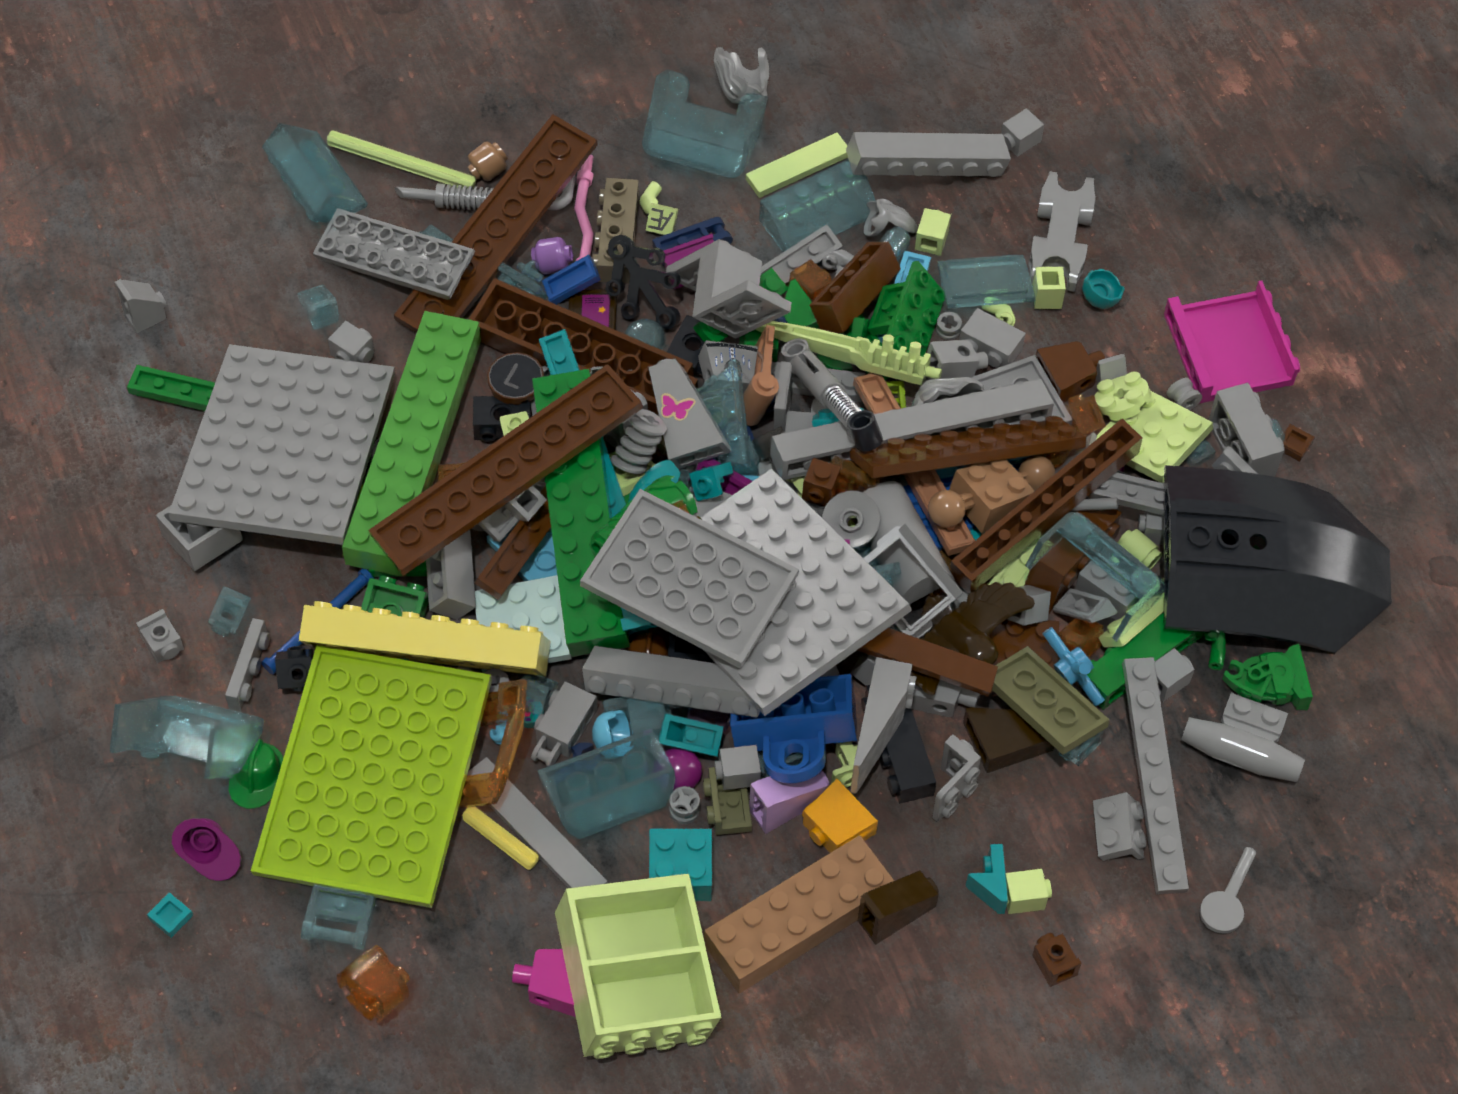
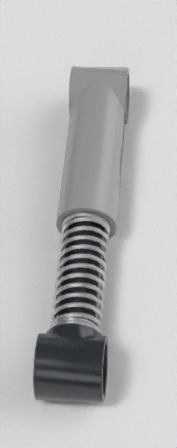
M793 339L784 344L781 353L785 362H791L792 377L798 378L821 405L829 408L845 425L847 431L852 436L856 449L867 452L879 447L883 442V436L874 413L868 410L862 411L846 394L844 386L810 350L805 339Z

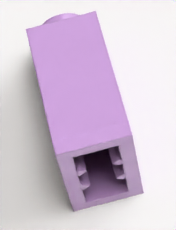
M821 771L815 777L800 783H783L772 779L770 776L757 780L750 785V813L764 833L767 834L802 814L804 808L828 788V778Z

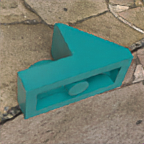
M664 713L658 743L717 756L724 727Z
M990 844L988 856H983L984 873L968 874L966 887L998 914H1005L1008 896L1003 844Z

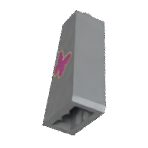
M664 359L659 361L657 365L649 367L659 417L665 422L667 427L663 437L668 460H671L680 469L730 453V445L681 364L676 359Z

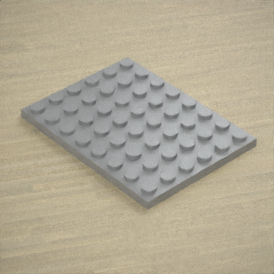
M229 344L169 511L170 521L343 545L395 377V367Z
M772 469L699 518L799 569L798 576L741 669L705 651L764 716L912 611L910 604Z

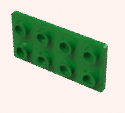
M913 261L905 282L882 287L867 329L873 336L881 334L892 335L894 337L893 349L898 351L901 346L907 347L906 353H909L910 343L919 342L921 343L920 356L924 357L946 293L919 261Z

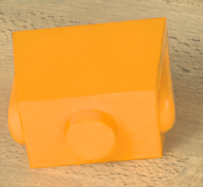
M838 779L817 799L806 806L802 812L803 825L809 830L810 837L818 846L823 845L829 853L859 835L865 841L874 836L877 831L878 820Z

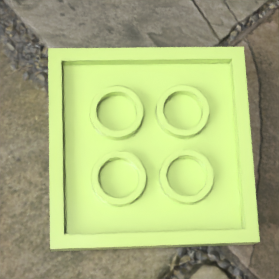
M1151 391L1149 404L1147 405L1145 401L1140 406L1141 412L1133 417L1124 419L1143 437L1139 454L1126 465L1160 483H1164L1165 465L1180 466L1213 430V422ZM1111 420L1097 435L1096 440L1119 420Z

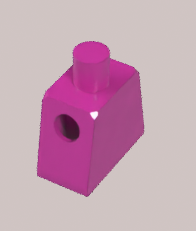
M538 949L535 952L533 966L514 965L512 983L529 985V1002L576 1017L562 949Z

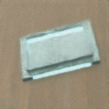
M1024 255L937 261L941 286L943 287L948 308L1035 302L1033 285Z

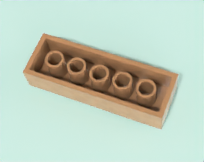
M859 835L705 929V947L738 994L856 922L858 920L861 895L894 880Z

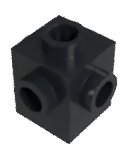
M292 646L287 648V651L276 652L275 666L278 689L292 688L293 691L304 690L313 659L312 648L305 649V646Z

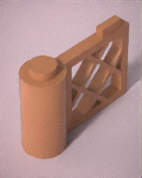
M766 325L755 345L758 347L755 374L735 410L738 420L748 426L757 425L762 420L779 389L777 379L770 374L775 326Z

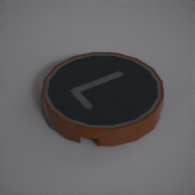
M519 352L507 353L497 358L490 365L487 374L488 386L493 396L503 403L513 405L522 404L521 401L535 399L532 378L544 377L543 368L537 359Z

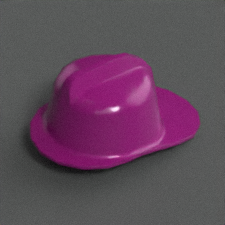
M192 818L181 822L172 833V845L175 852L206 878L216 881L227 880L235 875L240 867L241 856L238 847L223 833L222 828L217 822L207 818Z

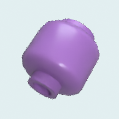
M561 237L538 240L535 247L531 249L533 266L545 275L560 271L569 266V262L573 261L571 245H566V242Z

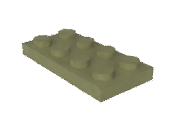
M1028 646L995 665L998 666L992 690L1062 755L1108 728L1109 718Z

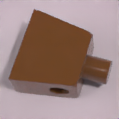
M1078 341L1044 347L1036 351V358L1063 403L1095 385L1097 363L1099 360L1105 359L1101 350L1088 354L1082 343Z

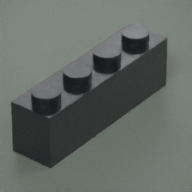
M866 685L865 697L861 698L864 713L870 685ZM905 708L902 722L879 757L882 767H887L890 775L887 777L891 794H896L899 804L934 796L936 779L912 709Z

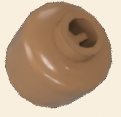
M484 142L469 153L468 160L470 165L467 168L476 177V180L481 177L484 181L489 182L506 169L505 161L508 160V157L496 142L493 144Z

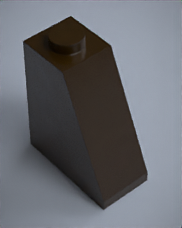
M975 707L965 710L963 724L977 754L981 756V762L986 773L1051 752L1054 749L1052 744L1014 710Z
M921 870L875 888L861 895L857 921L876 945L935 908L939 895L938 887L930 877L926 878Z

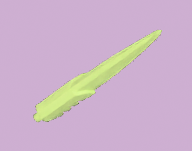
M771 321L755 329L763 332L766 325L775 326L774 338L784 342L798 338L805 339L812 352L854 364L863 371L922 385L926 377L936 379L940 378L942 369L930 366L931 354L925 353L924 357L920 356L921 343L911 342L909 353H906L907 347L901 346L898 351L893 349L894 337L892 335H884L882 346H880V340L876 339L871 343L869 339L859 336L854 338L816 328Z

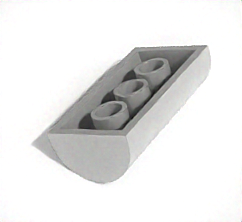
M887 481L874 485L863 492L874 500L881 516L877 534L867 543L871 551L877 547L878 540L895 526L906 524L952 580H955L901 483ZM900 539L876 557L889 584L909 604L940 588Z

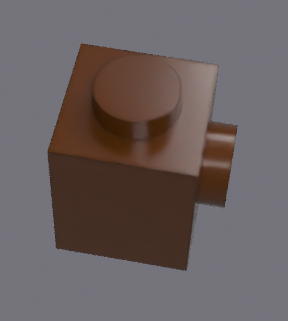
M813 458L803 482L802 499L825 507L834 497L837 490L841 466Z

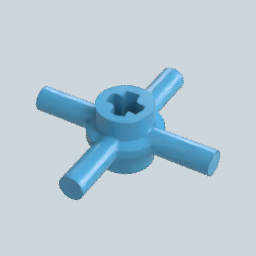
M1052 627L1044 631L1043 636L1060 658L1053 665L1055 671L1071 685L1078 682L1094 706L1101 704L1105 699L1087 676L1094 668L1087 655L1079 647L1070 652Z

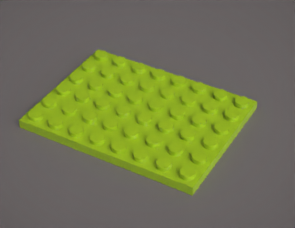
M316 645L252 864L251 873L255 876L432 908L491 687V674Z

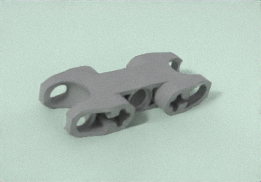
M1050 171L1042 187L1037 214L1039 218L1050 219L1047 238L1033 237L1029 259L1030 284L1033 283L1035 267H1063L1064 276L1067 280V291L1075 292L1078 281L1083 274L1088 245L1075 243L1074 241L1077 224L1091 226L1096 198L1094 178L1086 177L1081 189L1067 191L1058 184L1057 172Z

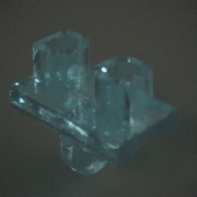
M534 260L529 261L527 264L519 262L517 269L522 271L521 273L503 262L500 264L498 270L501 275L498 280L514 287L517 285L522 288L521 290L544 300L547 298V294L542 291V286L532 281L534 279L540 282L543 278V275L538 272L539 263Z

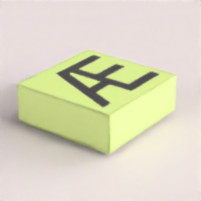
M651 203L646 231L663 235L674 232L679 209Z

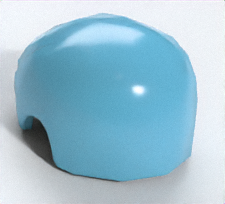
M622 710L604 712L594 722L592 740L597 750L605 756L615 757L626 754L629 751L630 727L626 714Z

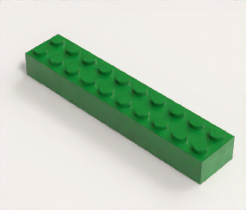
M584 369L532 378L536 412L538 413L590 377V370ZM600 438L545 476L565 639L571 657L590 654L594 646L613 649L630 647L628 631L622 630L620 619H623L621 607L580 586L581 578L596 557L590 547L591 536L612 518L602 439Z

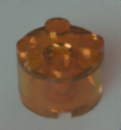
M374 945L371 949H366L337 974V982L340 989L346 986L350 993L346 997L349 1003L366 1019L372 1021L376 1017V1023H380L409 997V989L406 984L410 980L409 975L401 966L395 967L388 960L384 950L378 945Z

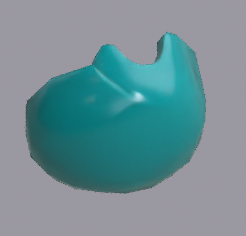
M1104 269L1091 270L1084 279L1082 286L1084 298L1092 306L1100 309H1109L1115 306L1122 299L1125 290L1120 285L1118 278L1111 271Z

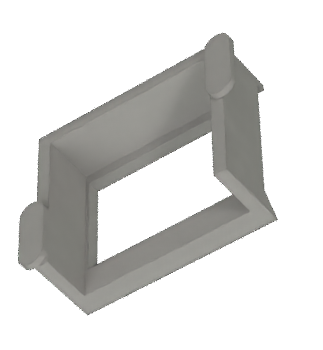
M904 524L903 526H895L879 539L877 547L863 559L870 563L900 539L947 595L912 626L909 625L904 617L892 624L897 631L920 638L931 629V620L958 599L963 591L910 528Z

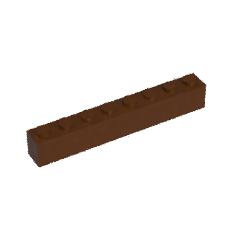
M1123 418L1120 419L951 561L950 571L955 581L968 594L976 591L981 583L989 580L1139 454L1143 437Z

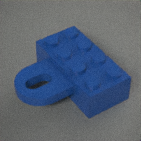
M852 675L819 677L766 716L761 711L758 717L731 714L730 727L734 747L756 745L757 751H763V760L767 774L776 781L800 783L815 777L825 766L826 744L857 741L856 700ZM798 752L803 754V760L800 764L794 766L786 764V758L791 753Z

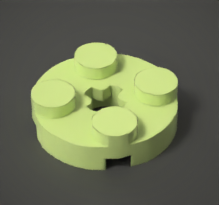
M1130 372L1125 376L1112 380H1102L1098 383V391L1094 396V404L1098 414L1101 417L1107 415L1110 420L1117 421L1122 418L1128 419L1141 412L1140 406L1145 401L1148 405L1151 400V391L1147 381L1141 378L1140 373Z

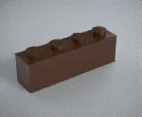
M889 241L867 242L810 304L820 330L838 334L847 331L853 319L860 316L871 301L878 297L882 287L893 280V277L901 268Z

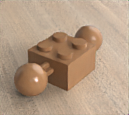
M1035 455L1028 457L1022 462L1019 472L1007 459L975 463L958 469L955 472L950 489L939 491L930 499L928 504L929 516L938 526L948 528L960 523L964 515H966L978 530L984 533L1055 475L1054 465L1046 457Z

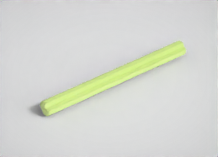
M334 130L330 131L327 136V144L329 146L445 184H451V186L457 185V188L459 185H462V188L465 185L468 188L473 186L474 189L476 185L475 176Z

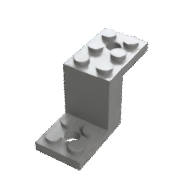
M718 239L667 266L666 273L671 271L677 272L681 278L680 284L696 291L692 317L734 338H738L791 312L792 302L782 298L778 293L759 286L762 261L751 256L748 252L733 247L727 241Z

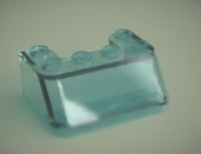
M667 69L656 75L642 141L644 151L652 157L728 178H735L741 175L747 167L759 138L768 96L756 93L744 95L739 101L737 114L733 115L687 102L690 83L684 74Z

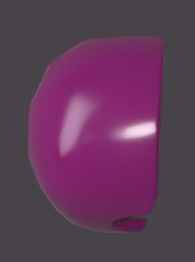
M674 747L665 751L656 762L655 779H658L666 791L673 792L678 787L683 786L694 788L701 779V762L690 750Z

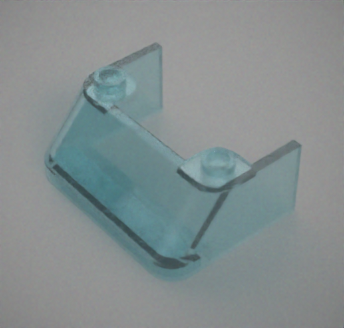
M1077 512L1068 513L1038 540L1025 566L1030 570L1057 543L1066 538L1140 600L1126 613L1112 638L1117 642L1161 598L1165 591L1164 580L1092 520Z
M160 696L115 704L110 752L119 753L137 750L141 751V756L148 758H158L159 753L170 752L206 762L204 776L206 779L218 777L233 778V774L241 771L263 733L264 719L179 696Z

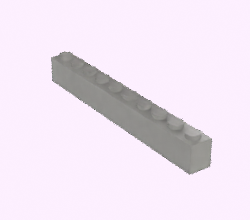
M1042 379L1005 387H997L991 390L973 392L963 396L945 398L930 403L917 404L897 410L893 409L874 415L883 436L881 444H884L891 438L906 440L913 439L914 436L919 434L934 436L941 435L943 431L963 432L967 431L970 427L992 428L998 423L1019 424L1022 420L1042 422L1045 421L1046 417L1052 416L1054 402ZM841 421L772 436L770 456L779 476L783 480L805 476L813 458L841 466V468L856 465L850 459L851 448H856L852 436Z

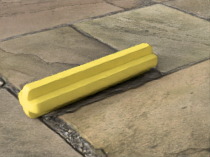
M470 805L463 812V820L527 870H531L538 863L539 856L537 853L477 807Z

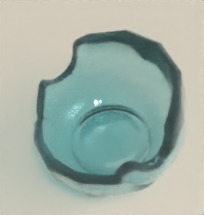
M643 318L632 322L625 331L626 335L662 350L664 347H667V338L663 327L652 319Z

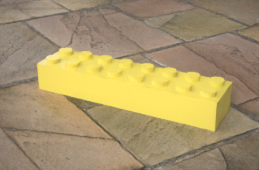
M314 601V606L304 605L299 641L313 649H316V645L396 659L406 658L412 661L487 670L495 668L504 672L546 677L551 641L543 635V632L538 631L539 628L520 626V630H514L509 628L508 624L491 622L490 627L479 624L477 620L461 619V623L450 621L449 617L432 615L431 620L420 617L418 613L402 612V616L391 614L390 610L373 608L372 613H369L368 611L361 610L362 607L344 605L343 609L332 607L331 603Z

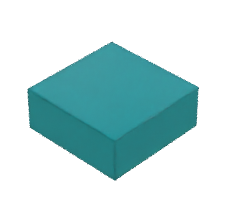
M168 893L147 916L152 923L172 938L193 917V913L176 897Z

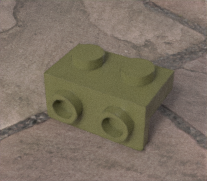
M709 767L708 778H703L704 796H710L711 806H706L708 825L714 824L715 835L751 832L752 822L747 787L723 790L722 779H716L715 767Z

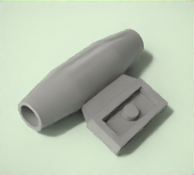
M1234 693L1230 694L1221 718L1222 723L1189 717L1181 738L1182 741L1214 759L1258 775L1297 782L1305 759L1276 743L1279 741L1288 713Z

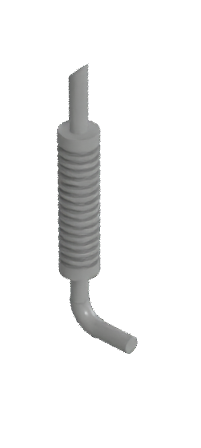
M575 175L563 189L561 196L555 199L548 210H560L571 203L576 179ZM437 183L436 190L395 187L396 193L401 198L435 201L436 208H444L446 206V209H449L451 206L452 209L457 207L460 210L462 207V210H466L467 207L468 210L473 208V211L479 208L494 189L491 188L489 190V187H486L485 190L483 187L478 189V186H475L473 189V186L468 188L465 185L463 188L462 185H459L457 188V185L452 187L451 184H448L446 187V184Z

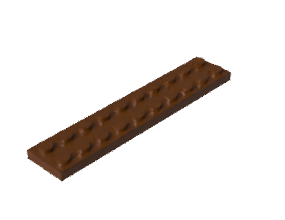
M552 114L453 239L452 243L475 250V253L463 272L452 297L447 300L414 289L396 311L394 319L417 333L424 311L463 318L598 146L597 139Z
M607 364L368 531L404 576L643 408L642 402Z

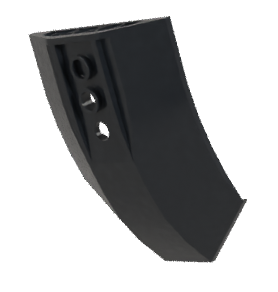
M1165 465L1164 629L1254 636L1309 646L1335 654L1391 605L1390 550L1331 493L1306 483L1273 476L1223 469ZM1230 534L1234 536L1236 544H1225L1221 539V535ZM1253 536L1262 537L1266 542V547L1261 550L1254 549L1250 545L1249 540Z

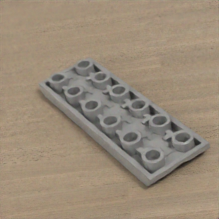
M337 208L313 255L322 261L448 300L452 297L475 250Z

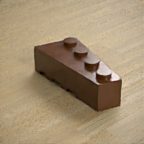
M1117 509L1077 511L1034 557L1025 585H1031L1051 592L1049 614L1078 579V575L1095 555H1100L1109 539L1112 541L1121 528L1118 522L1122 512Z

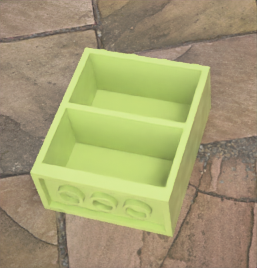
M689 874L567 888L555 911L584 1057L594 1055L596 1059H603L612 1056L614 1052L625 1051L626 1054H637L650 1047H656L657 1050H666L678 1043L687 1042V1045L694 1046L706 1042V1039H708L722 1017Z

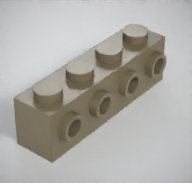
M606 178L605 189H600L599 205H603V210H598L597 226L601 227V232L595 233V248H598L599 252L598 254H593V260L601 279L598 282H608L612 278L614 260L608 253L610 240L617 235H626L633 242L635 241L639 180ZM619 244L617 246L618 252L622 254L623 247ZM625 266L622 282L629 283L630 272Z

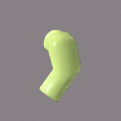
M654 181L648 185L640 197V205L646 214H649L651 203L658 204L656 198L662 190V187Z
M989 297L985 298L982 310L992 313L996 318L1014 326L1015 316L1009 305Z

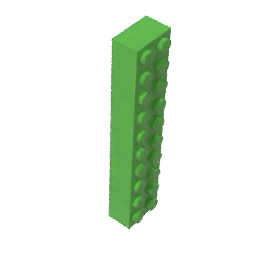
M424 311L342 545L345 565L402 577V574L371 537L368 530L433 485L481 342L478 321Z

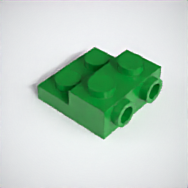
M380 575L379 580L369 578L361 610L372 613L373 608L390 610L391 614L402 616V612H413L420 614V617H425L429 597L428 593L424 592V586L409 582L407 587L396 585V579Z

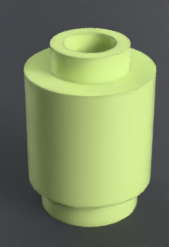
M1138 529L1134 531L1127 530L1118 541L1120 544L1119 552L1139 569L1144 568L1146 571H1149L1162 556V553L1158 550L1159 547Z

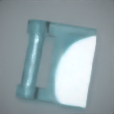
M314 884L301 929V939L312 940V938L351 944L353 948L363 950L376 902L375 896ZM320 918L357 925L355 932L318 926L315 923L316 919Z

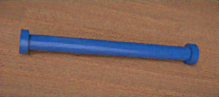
M362 568L358 572V577L329 603L332 604V607L340 609L366 584L368 585L369 578H373L369 571ZM300 630L277 652L287 651V648L292 646H301L303 643L299 641ZM276 652L270 658L266 657L261 661L262 666L272 675L276 673Z

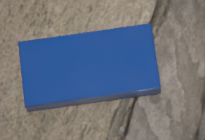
M588 254L545 278L542 282L549 302L558 304L601 279L593 258Z

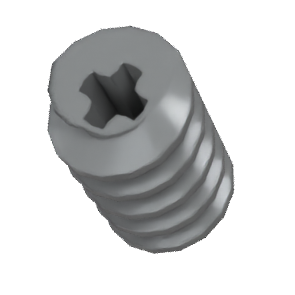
M641 409L636 413L638 417L630 419V424L633 427L625 429V433L628 436L621 437L620 442L623 446H617L615 451L618 455L611 457V462L616 467L633 474L645 472L647 464L652 459V454L657 449V444L661 442L662 435L667 430L665 422L658 415L645 409Z

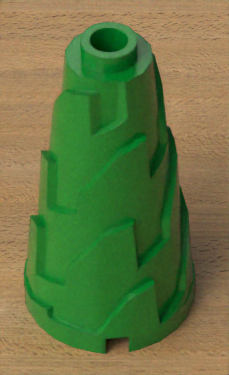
M662 476L644 489L647 493L691 515L698 513L692 493L681 480L677 483L672 482L671 479L674 476ZM632 500L612 517L606 525L591 536L590 547L595 555L598 554Z

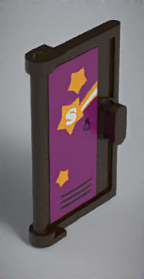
M612 286V289L617 292L618 288ZM606 287L601 290H582L569 297L568 310L616 330L617 296H610L606 292Z

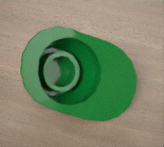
M258 738L256 742L248 743L239 750L231 772L228 790L231 799L238 806L246 809H257L266 805L272 799L283 761L281 751Z

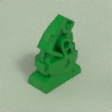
M1299 644L1290 646L1286 653L1268 652L1260 656L1248 658L1244 663L1232 660L1228 669L1235 670L1238 674L1232 675L1226 670L1222 680L1233 691L1242 697L1261 703L1262 700L1272 701V704L1276 705L1292 702L1296 710H1308L1313 698Z

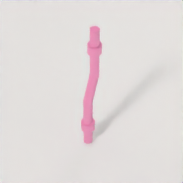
M590 155L581 166L576 179L578 189L574 210L583 234L580 255L576 261L588 254L591 256L594 233L585 206L588 188L592 185L593 173L591 172L593 155Z

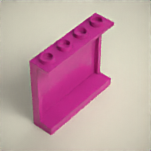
M1262 280L1258 281L1256 290L1253 292L1185 305L1181 304L1178 296L1167 299L1164 316L1187 376L1193 382V389L1198 390L1202 395L1200 403L1214 401L1217 391L1244 383H1249L1253 392L1294 385L1297 373L1300 372V363L1298 358L1292 354L1290 338L1282 330L1280 314L1275 312L1272 305V295L1269 290H1266Z

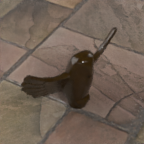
M994 582L991 585L981 583L976 592L969 593L967 600L961 602L958 608L952 610L949 605L931 620L932 627L930 632L925 633L924 638L919 639L994 664L999 653L989 635L1000 623L1012 615L1032 609L1035 601L1026 594L1023 588L1015 587L1011 582L1003 585L999 582ZM946 596L927 597L925 600L926 604L922 607L921 617ZM914 670L911 671V676H916L915 685L922 688L926 694L933 696L936 693L940 680Z

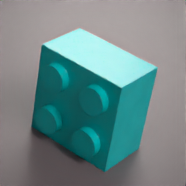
M650 829L649 878L689 874L695 901H711L712 829Z

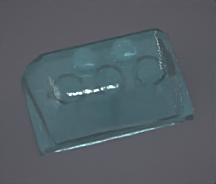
M652 728L538 770L539 779L561 823L568 833L579 839L665 807L670 799V795L673 793L676 779L675 771Z

